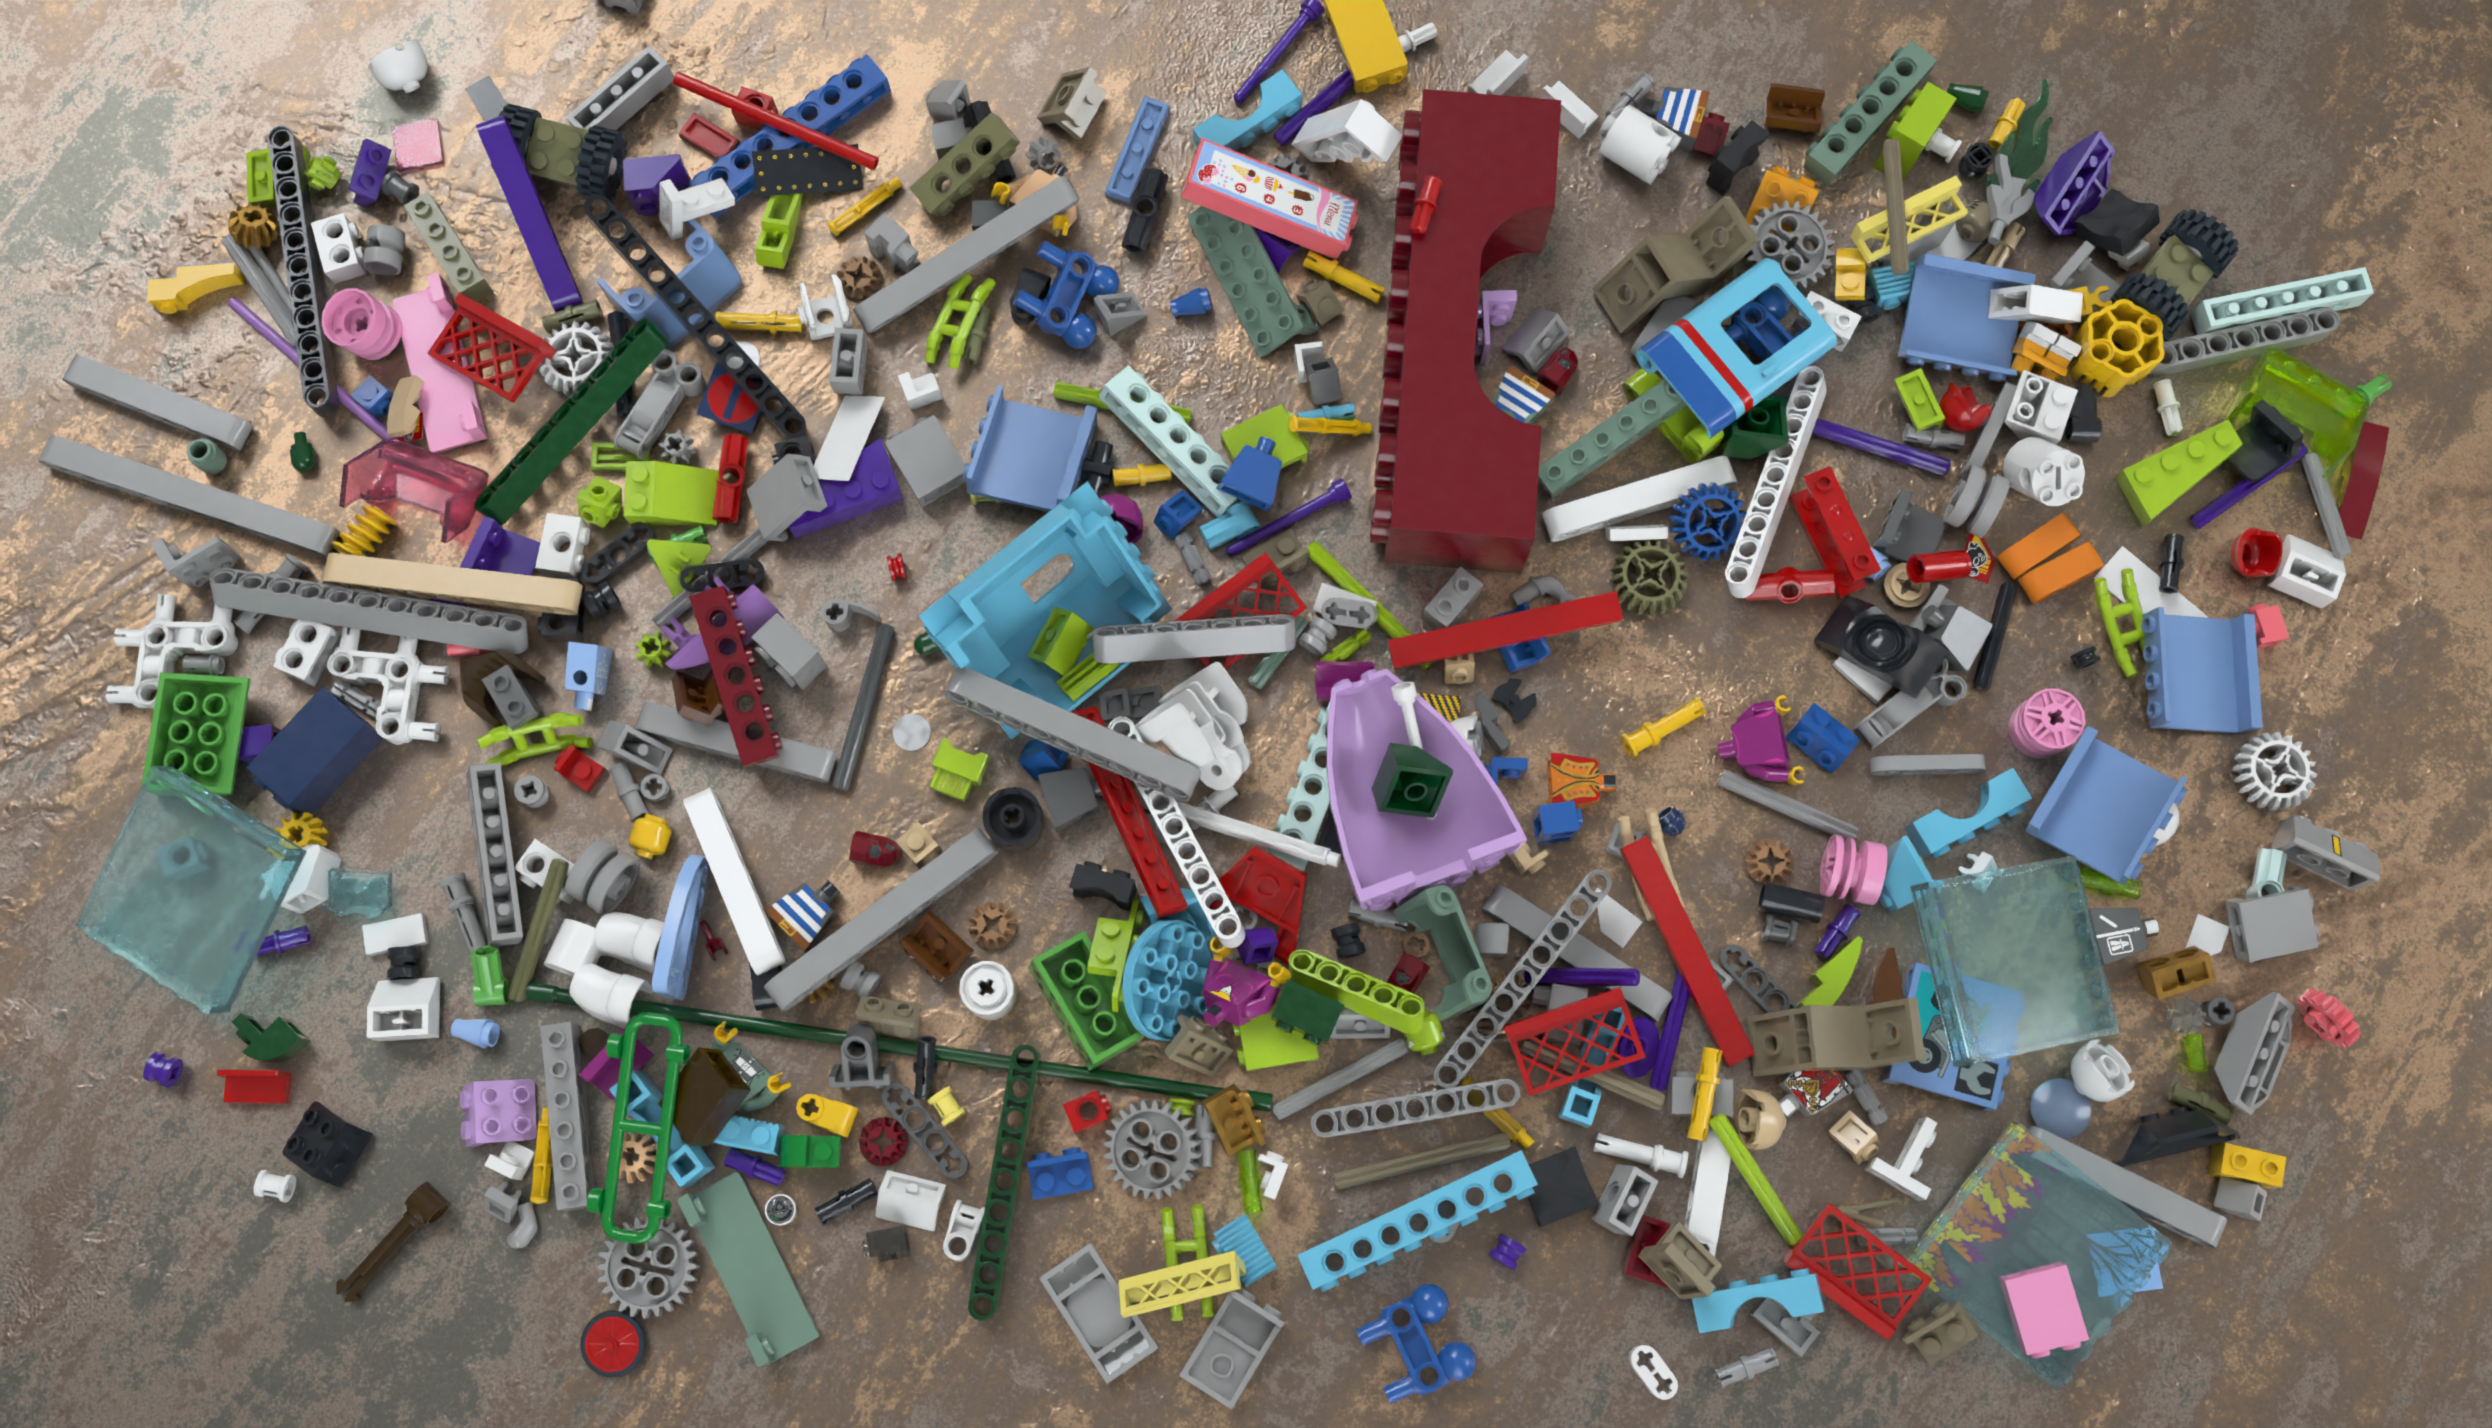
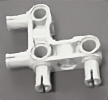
M168 594L156 595L155 616L149 622V625L141 629H115L114 634L120 635V637H114L115 646L139 647L134 686L109 685L107 691L112 692V694H106L107 702L110 704L133 703L138 708L154 710L156 697L151 701L150 697L158 688L160 672L175 673L176 660L179 659V656L184 654H202L209 657L211 654H217L220 657L229 656L234 653L238 647V639L235 635L234 624L231 623L233 609L214 604L212 621L174 622L177 597ZM165 634L164 640L158 644V638ZM223 635V641L216 645L217 638Z
M343 627L340 646L329 657L327 668L338 679L350 684L365 686L366 683L384 686L381 706L377 708L376 714L377 733L395 745L408 743L413 739L437 742L440 736L436 735V733L441 731L440 724L415 722V715L422 682L447 685L449 679L445 678V676H450L449 667L429 666L420 662L416 655L418 643L416 638L400 636L398 650L394 654L358 651L361 629ZM350 662L347 671L341 673L342 665ZM408 666L406 675L398 677L399 671ZM398 723V730L389 735L390 727Z

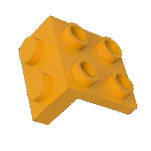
M1777 165L1773 169L1767 167L1745 217L1748 224L1754 225L1751 220L1755 215L1761 217L1760 212L1764 207L1770 211L1771 205L1776 203L1781 209L1782 203L1786 200L1790 208H1792L1796 201H1799L1800 210H1803L1807 205H1810L1811 210L1819 192V188L1814 187L1816 182L1804 176H1800L1799 180L1789 176V170ZM1781 223L1784 231L1792 232V227L1788 223Z

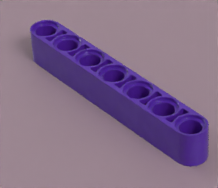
M501 115L476 124L481 141L555 312L564 310L565 306H575L583 303L580 291L506 117Z

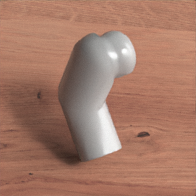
M532 1202L517 1206L520 1223L508 1235L507 1242L511 1248L525 1247L538 1231Z

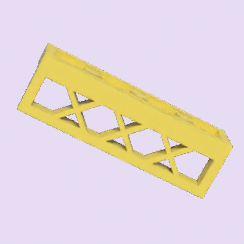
M1957 176L1904 200L1906 220L1910 219V222L1906 221V229H1908L1907 244L1967 215L1968 211L1957 195L1958 190L1962 186ZM1950 200L1957 212L1948 215L1938 211L1941 203ZM1887 209L1857 223L1850 235L1867 264L1890 253V245L1886 246L1887 242L1890 243ZM1919 214H1924L1932 217L1930 225L1924 227L1914 224L1915 217ZM1870 238L1882 240V247L1871 253L1865 240Z
M1235 1251L1121 1279L1119 1280L1121 1315L1126 1318L1241 1289L1240 1276L1246 1275L1245 1263ZM1231 1279V1281L1220 1284L1217 1283L1219 1281ZM1198 1287L1196 1290H1192V1291H1188V1290H1187V1289H1191V1288ZM1168 1295V1297L1159 1298L1160 1296ZM1129 1302H1130L1131 1304H1132V1303L1139 1302V1304L1129 1306Z

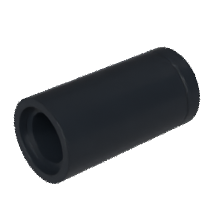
M1764 882L1759 896L1758 910L1819 924L1824 910L1825 896Z

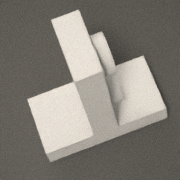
M722 178L679 192L670 179L659 182L660 222L672 240L683 237V222L735 205V197Z
M1928 1117L1919 1118L1894 1166L1876 1157L1867 1162L1864 1170L1917 1201L1926 1200L1931 1188L1913 1179L1910 1175H1915L1923 1162L1920 1156L1924 1148H1929L1934 1142L1937 1132L1934 1131L1937 1122Z

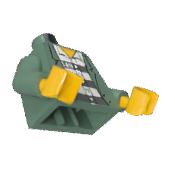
M724 1021L714 1030L715 1040L711 1049H719L751 1089L736 1111L751 1112L766 1108L780 1095V1092L789 1089L791 1083L788 1082L781 1085L779 1079L783 1072L773 1075L739 1042L735 1040L730 1042V1039L736 1036L738 1030L733 1028L727 1033L724 1028L727 1022Z

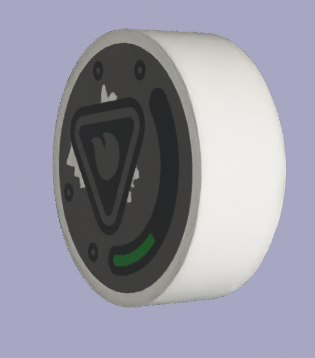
M775 1195L766 1203L765 1215L772 1224L779 1226L787 1225L797 1215V1204L788 1195Z

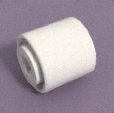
M981 961L973 964L964 972L960 980L959 993L962 1002L975 1016L984 1020H996L1004 1017L1013 1009L1017 1001L1018 989L1014 978L1004 966L994 961ZM990 980L993 981L991 987L994 989V992L991 995L989 993H985L983 996L980 995L982 991L979 986L980 983L983 981L987 984Z

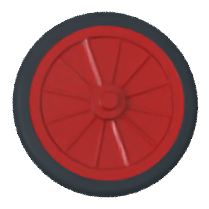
M616 1310L605 1311L591 1319L582 1333L580 1342L581 1354L587 1366L595 1373L611 1378L626 1375L635 1369L642 1360L646 1347L645 1334L640 1323L634 1317H631L630 1314Z

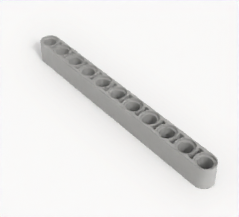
M52 434L38 460L40 463L58 471L323 558H327V555L332 552L334 548L332 542L337 541L340 534L338 529L322 522Z
M219 568L212 571L209 575L214 603L221 607L483 650L505 651L511 654L522 653L526 651L529 645L527 622L525 618L519 615L232 568Z

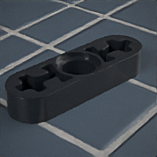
M640 522L632 525L584 562L581 568L582 577L589 585L598 587L599 584L605 581L609 582L648 552L647 541L650 539L657 540L656 533L646 523ZM639 532L646 534L647 540L645 542L638 540L637 534ZM629 540L636 550L632 551L625 542ZM617 548H624L627 552L625 559L619 562L613 561L611 557L612 552ZM604 558H606L608 563L612 566L611 569H609L606 566V564L602 561ZM594 567H596L601 574L598 578H596L594 575L592 576L591 569Z
M754 558L685 566L680 570L678 582L688 592L705 591L706 580L695 581V586L691 587L689 582L684 581V578L689 576L690 571H693L697 576L705 575L703 569L708 568L709 586L716 588L717 585L713 581V573L718 567H726L730 574L729 579L724 582L727 588L748 586L759 583L764 577L765 570L763 565ZM750 563L752 567L758 568V573L753 574V579H749V576L742 574L737 575L739 581L734 582L736 574L732 567L733 565H737L738 571L746 570Z

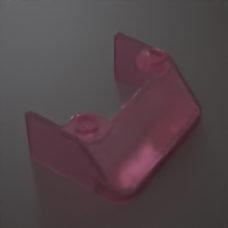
M383 440L343 464L339 506L345 508L359 498L366 500L371 505H382L392 498L440 514L439 523L442 526L441 542L448 543L469 528L476 512L474 503L487 487L489 475L483 469L432 453L403 441Z

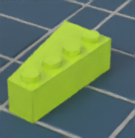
M2228 419L2123 469L2115 479L2144 528L2233 455L2243 443Z

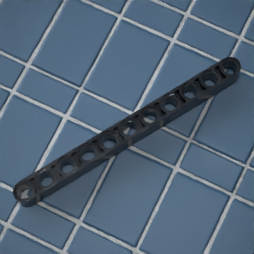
M277 126L268 135V145L303 399L318 416L330 417L337 412L339 399L331 342L324 334L322 327V312L325 308L318 249L311 226L314 220L309 185L307 184L308 178L304 174L306 164L303 146L288 127ZM303 242L300 247L296 248L299 243ZM307 267L303 273H300L303 268ZM311 293L308 298L303 299L306 294ZM314 319L311 324L306 325L309 320ZM317 344H318V346H317V348H316L315 350L310 351V349H311L314 345H317ZM322 370L318 377L313 378L315 373ZM325 397L322 403L317 404L320 398Z
M596 194L588 197L584 208L589 222L780 435L786 440L805 435L806 422L803 416L614 205L603 195ZM601 205L607 208L602 216L591 214L592 209L596 206ZM616 227L626 230V234L621 238L611 236L612 230ZM635 249H642L646 252L645 256L640 260H634L630 257ZM659 270L665 273V278L660 282L650 279V275L654 271ZM680 292L684 294L685 298L681 303L675 304L669 301L671 294ZM693 314H701L704 317V321L700 325H692L688 320ZM713 335H718L724 339V342L719 347H712L708 344L709 338ZM732 357H739L743 360L742 366L738 369L730 368L727 362ZM752 378H757L763 384L760 389L753 391L746 386L747 382ZM770 400H778L781 402L782 408L777 412H771L767 410L766 404ZM790 421H796L801 425V430L798 433L791 434L786 431V424Z

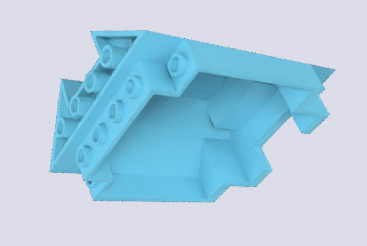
M1087 481L921 613L919 618L923 622L925 631L929 633V639L940 648L955 670L957 667L972 669L1071 712L1131 662L1118 663L1119 666L1075 701H1072L1056 683L1063 676L1048 666L1035 663L1027 657L1054 606L1072 611L1091 625L1093 630L1106 624L1115 626L1156 623L1171 611L1172 608L1153 581L1155 574L1146 563H1141L1139 557L1142 555L1138 548L1132 542L1128 543L1125 536L1128 533L1118 521L1114 522L1110 516L1113 514L1111 507L1105 500L1098 498ZM1056 555H1069L1073 562L1070 574L1033 603L1020 584ZM1092 640L1087 641L1073 668L1094 652ZM998 723L1011 740L1021 733Z

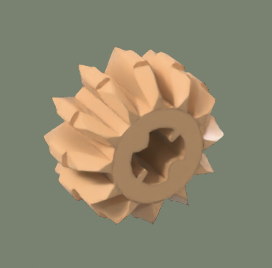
M624 1133L619 1180L626 1176L627 1183L633 1184L636 1176L641 1182L647 1180L645 1171L654 1174V1167L651 1166V1163L655 1162L656 1156H653L652 1153L657 1151V1144L650 1145L652 1141L650 1135H645L642 1138V1135L639 1133H633L632 1137L628 1133ZM634 1152L639 1154V1160H629V1154H634Z

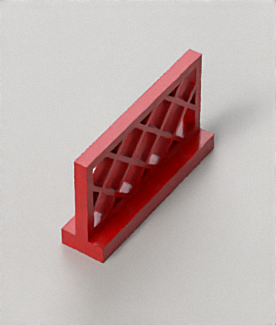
M460 293L454 301L459 307L427 354L510 402L515 403L544 358L546 357L551 360L557 350L543 338ZM465 317L469 320L470 329L458 333L457 327ZM489 331L490 341L478 344L477 334ZM471 336L472 347L460 350L459 340ZM453 342L454 352L444 356L440 355L444 346ZM510 342L511 352L499 356L498 345ZM492 348L493 358L481 362L480 351ZM473 354L474 364L463 368L462 357ZM527 354L533 355L528 365L520 367L519 357ZM512 359L514 370L502 373L500 363ZM494 365L495 376L483 379L482 369ZM515 377V384L510 392L504 391L503 381Z
M1264 552L1174 621L1204 620L1210 615L1211 619H1214L1215 612L1220 608L1233 609L1232 618L1235 617L1236 610L1253 612V616H1256V613L1268 615L1285 614L1277 612L1280 595L1292 597L1299 606L1293 612L1286 615H1291L1295 618L1306 610L1307 607L1268 554ZM1270 570L1279 579L1277 591L1260 589L1262 576ZM1258 580L1257 589L1248 588L1250 585H1252L1254 582ZM1281 583L1288 593L1280 592ZM1244 590L1256 592L1254 609L1237 607L1238 594ZM1259 592L1276 595L1274 612L1257 610ZM1234 598L1233 606L1225 605ZM1246 654L1234 655L1230 659V655H1226V661L1222 666L1226 670ZM1199 657L1206 667L1211 664L1208 660L1209 657Z
M1621 986L1504 1026L1529 1096L1646 1058ZM1619 1007L1622 1008L1625 1017L1620 1030L1604 1023L1608 1011ZM1604 1013L1601 1020L1592 1017ZM1587 1018L1598 1024L1591 1040L1574 1032L1580 1020ZM1574 1023L1572 1030L1564 1027L1565 1025ZM1626 1025H1628L1631 1035L1623 1032ZM1601 1026L1618 1033L1611 1050L1594 1042ZM1559 1028L1569 1033L1562 1049L1546 1042L1550 1030ZM1546 1032L1543 1039H1540L1535 1036ZM1572 1035L1589 1043L1582 1059L1565 1051ZM1621 1035L1634 1042L1637 1050L1636 1054L1624 1057L1614 1052ZM1530 1038L1540 1043L1533 1059L1521 1054L1517 1041ZM1543 1045L1560 1053L1553 1069L1536 1061ZM1592 1045L1609 1053L1603 1065L1596 1067L1585 1061ZM1563 1055L1579 1062L1575 1074L1566 1076L1556 1071ZM1612 1055L1619 1058L1618 1060L1609 1062ZM1524 1060L1531 1063L1528 1070L1526 1068ZM1534 1065L1550 1072L1546 1084L1533 1088L1529 1074ZM1582 1065H1585V1066L1591 1068V1069H1588V1070L1579 1072L1580 1069H1581V1067H1582ZM1553 1075H1556L1561 1078L1550 1082Z
M1830 1202L1822 1209L1796 1245L1790 1248L1784 1256L1785 1265L1793 1271L1808 1268L1810 1274L1817 1273L1821 1292L1888 1341L1896 1332V1326L1933 1280L1931 1276ZM1830 1212L1841 1220L1843 1231L1824 1233L1823 1221ZM1845 1223L1854 1230L1846 1231ZM1820 1227L1821 1234L1813 1235L1816 1232V1230ZM1862 1235L1867 1239L1869 1250L1850 1252L1847 1236ZM1844 1237L1846 1253L1828 1255L1825 1239ZM1822 1239L1823 1256L1811 1257L1802 1250L1808 1241ZM1871 1243H1873L1874 1245H1876V1246H1877L1878 1248H1880V1249H1873V1250H1872V1245H1871ZM1888 1254L1893 1258L1894 1269L1876 1271L1873 1255ZM1870 1256L1872 1272L1854 1274L1851 1258ZM1848 1259L1850 1274L1837 1276L1830 1271L1829 1260ZM1819 1261H1825L1826 1267L1820 1264ZM1897 1262H1899L1901 1265H1903V1266L1906 1267V1268H1899V1269H1898V1264H1897ZM1914 1273L1922 1280L1915 1289L1902 1290L1899 1274ZM1896 1275L1898 1291L1879 1293L1877 1277ZM1873 1277L1876 1293L1862 1295L1856 1290L1855 1279ZM1845 1280H1851L1852 1287ZM1910 1295L1904 1302L1903 1296ZM1899 1296L1901 1307L1893 1317L1882 1309L1880 1298ZM1877 1299L1878 1306L1870 1300Z

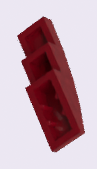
M2359 420L2341 473L2344 479L2335 502L2339 504L2337 509L2346 535L2362 540L2372 509L2389 434V427Z

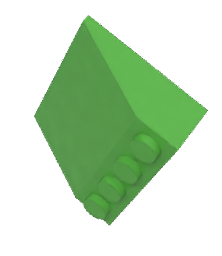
M160 672L141 788L155 795L163 796L233 795L251 679L246 677Z

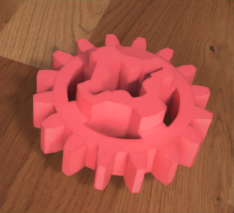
M2312 988L2311 990L2308 989L2298 998L2297 1005L2301 1008L2299 1012L2305 1016L2303 1018L2304 1022L2322 1040L2327 1042L2331 1040L2333 1045L2337 1046L2339 1044L2342 1048L2350 1047L2360 1038L2361 1032L2357 1029L2359 1025L2353 1021L2354 1016L2352 1012L2346 1009L2336 997L2332 995L2326 996L2324 991L2320 990L2318 992L2315 988Z

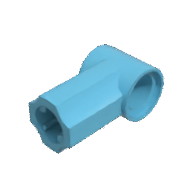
M1242 501L1231 506L1224 515L1200 526L1199 531L1205 544L1211 551L1237 537L1241 539L1260 529L1261 525L1250 505Z

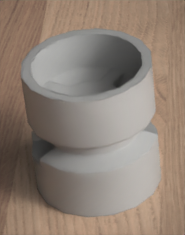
M377 224L369 226L366 236V245L369 248H366L364 251L363 268L374 274L384 276L400 274L403 260L400 253L403 252L405 246V232L389 225Z

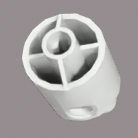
M1629 104L1609 114L1599 130L1601 136L1599 153L1651 185L1658 173L1661 174L1667 166L1669 153L1676 149L1682 138Z
M2028 437L2018 441L2010 448L2003 465L2004 478L2010 480V488L2047 506L2063 505L2079 498L2082 494L2085 470L2081 456L2039 437Z

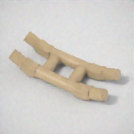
M1648 808L1645 812L1649 838L1685 909L1686 907L1680 895L1681 892L1677 881L1674 878L1664 844L1657 808ZM1619 817V836L1621 845L1624 847L1635 842L1631 829L1630 817ZM1632 876L1639 905L1643 909L1647 921L1654 920Z

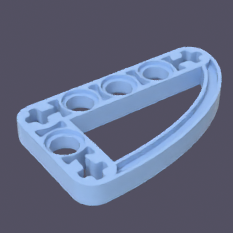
M691 854L685 860L678 875L667 910L652 977V991L666 999L683 1001L687 992L709 873V863L706 856Z

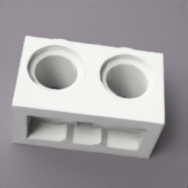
M342 213L311 223L324 273L334 284L367 274L366 269L362 266L364 249L362 246L359 247L358 238H361V234L355 221L351 222ZM342 232L341 236L335 238L338 233ZM349 257L346 262L341 263L344 258Z
M1810 291L1806 299L1834 331L1837 344L1833 348L1842 352L1862 316ZM1798 312L1791 327L1800 331L1810 327V324Z
M298 619L291 625L289 637L285 645L277 651L273 667L290 677L315 687L327 665L329 657L334 652L341 638V634L322 623ZM316 631L315 639L308 642L309 635ZM303 657L301 665L294 668L295 661Z
M534 839L514 869L522 874L519 878L521 881L535 888L537 884L543 887L553 859H562L569 863L567 876H569L574 864ZM538 860H544V868L540 872L534 873V864ZM565 887L561 889L557 904L563 900L570 905L574 900L572 896L565 893Z

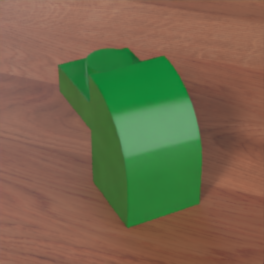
M781 1136L779 1167L794 1169L840 1168L842 1137Z

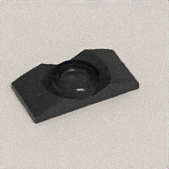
M1847 595L1814 639V642L1915 699H1917L1948 655V650L1920 629L1894 620L1874 604Z

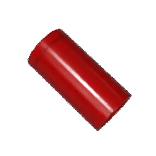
M1964 550L1914 554L1909 557L1906 570L1909 579L1913 583L1964 579L1971 572L1972 562L1969 554Z

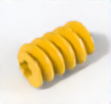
M363 505L362 509L366 516L356 514L354 517L359 525L348 523L347 527L351 534L341 532L339 535L344 543L333 541L332 545L340 554L366 557L364 550L372 553L375 552L371 544L372 541L380 544L383 542L378 534L379 532L387 535L390 534L386 524L396 526L398 523L375 505H373L374 507Z

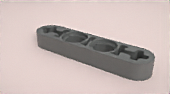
M1733 944L1720 951L1718 954L1719 966L1734 978V982L1765 1014L1777 1012L1771 1010L1767 1005V998L1773 994L1778 995L1782 999L1783 1005L1779 1011L1788 1010L1789 1007L1791 1009L1799 1008L1789 995L1742 947ZM1726 953H1737L1739 957L1736 961L1740 966L1743 967L1747 963L1750 967L1738 976L1736 972L1740 968L1735 963L1727 964L1728 956ZM1753 972L1760 976L1762 982L1758 989H1752L1746 984L1748 973Z
M898 1082L885 1086L881 1094L882 1102L939 1170L951 1179H960L965 1176L969 1168L967 1157L910 1090ZM892 1089L897 1092L902 1089L903 1093L900 1097L907 1105L910 1100L914 1102L913 1105L905 1108L901 1116L897 1112L903 1108L895 1101L891 1104L888 1101L891 1098L889 1092ZM916 1110L920 1111L924 1116L922 1125L918 1128L910 1127L907 1123L909 1113ZM934 1133L940 1134L944 1142L941 1149L937 1151H932L927 1147V1138ZM949 1146L953 1150L948 1152V1154L955 1160L959 1158L962 1160L959 1164L961 1171L958 1173L954 1170L948 1172L947 1169L950 1164L944 1157H942L940 1162L937 1160V1156L944 1154Z

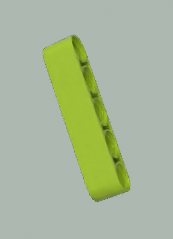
M1299 949L1292 952L1289 956L1291 981L1344 1004L1346 1009L1401 1032L1415 1034L1423 1028L1425 1003L1418 995L1309 950Z

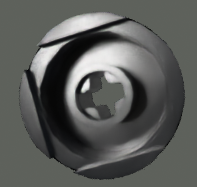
M1014 787L997 790L988 798L983 808L984 828L993 843L1004 850L1021 852L1033 846L1043 833L1045 824L1043 811L1036 797L1026 789ZM1010 815L1012 817H1016L1018 815L1019 822H1012L1010 824L1008 817Z

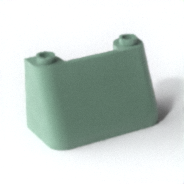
M1444 885L1431 887L1393 910L1399 924L1404 922L1413 924L1416 927L1415 931L1417 934L1430 931L1451 985L1440 989L1443 1000L1438 1006L1433 1008L1439 1022L1484 1005L1492 992V983L1453 890Z

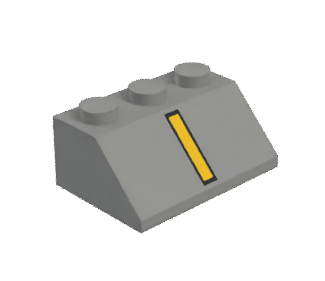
M2293 815L2281 821L2270 849L2283 851V853L2287 854V861L2351 891L2379 881L2378 855L2369 851L2365 844L2345 840L2340 837L2337 831L2317 827L2312 824L2309 818Z

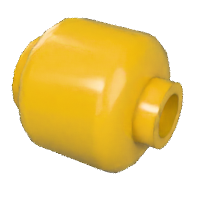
M645 814L644 818L635 820L628 839V844L636 849L634 855L652 860L653 855L660 856L666 852L672 835V829L667 825V820L650 814Z

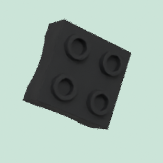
M1753 120L1745 128L1740 126L1731 136L1732 142L1727 147L1722 145L1714 154V161L1707 170L1710 174L1706 184L1721 196H1724L1731 187L1733 177L1741 169L1753 165L1760 155L1758 146L1768 138L1769 133Z
M2111 189L2105 194L2094 210L2086 215H2081L2075 220L2077 238L2083 241L2087 240L2090 244L2123 256L2160 223L2159 207L2153 203L2133 201L2120 191Z
M1085 861L1084 865L1076 863L1070 883V888L1073 889V896L1080 898L1102 897L1112 901L1120 909L1130 912L1137 890L1135 880L1130 878V873L1114 869L1113 873L1102 871L1101 865Z
M1576 1146L1529 1164L1538 1185L1533 1187L1535 1193L1527 1196L1539 1228L1599 1205L1584 1171Z

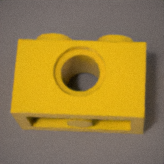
M2229 1143L2211 1145L2207 1175L2252 1183L2265 1189L2281 1188L2286 1157Z

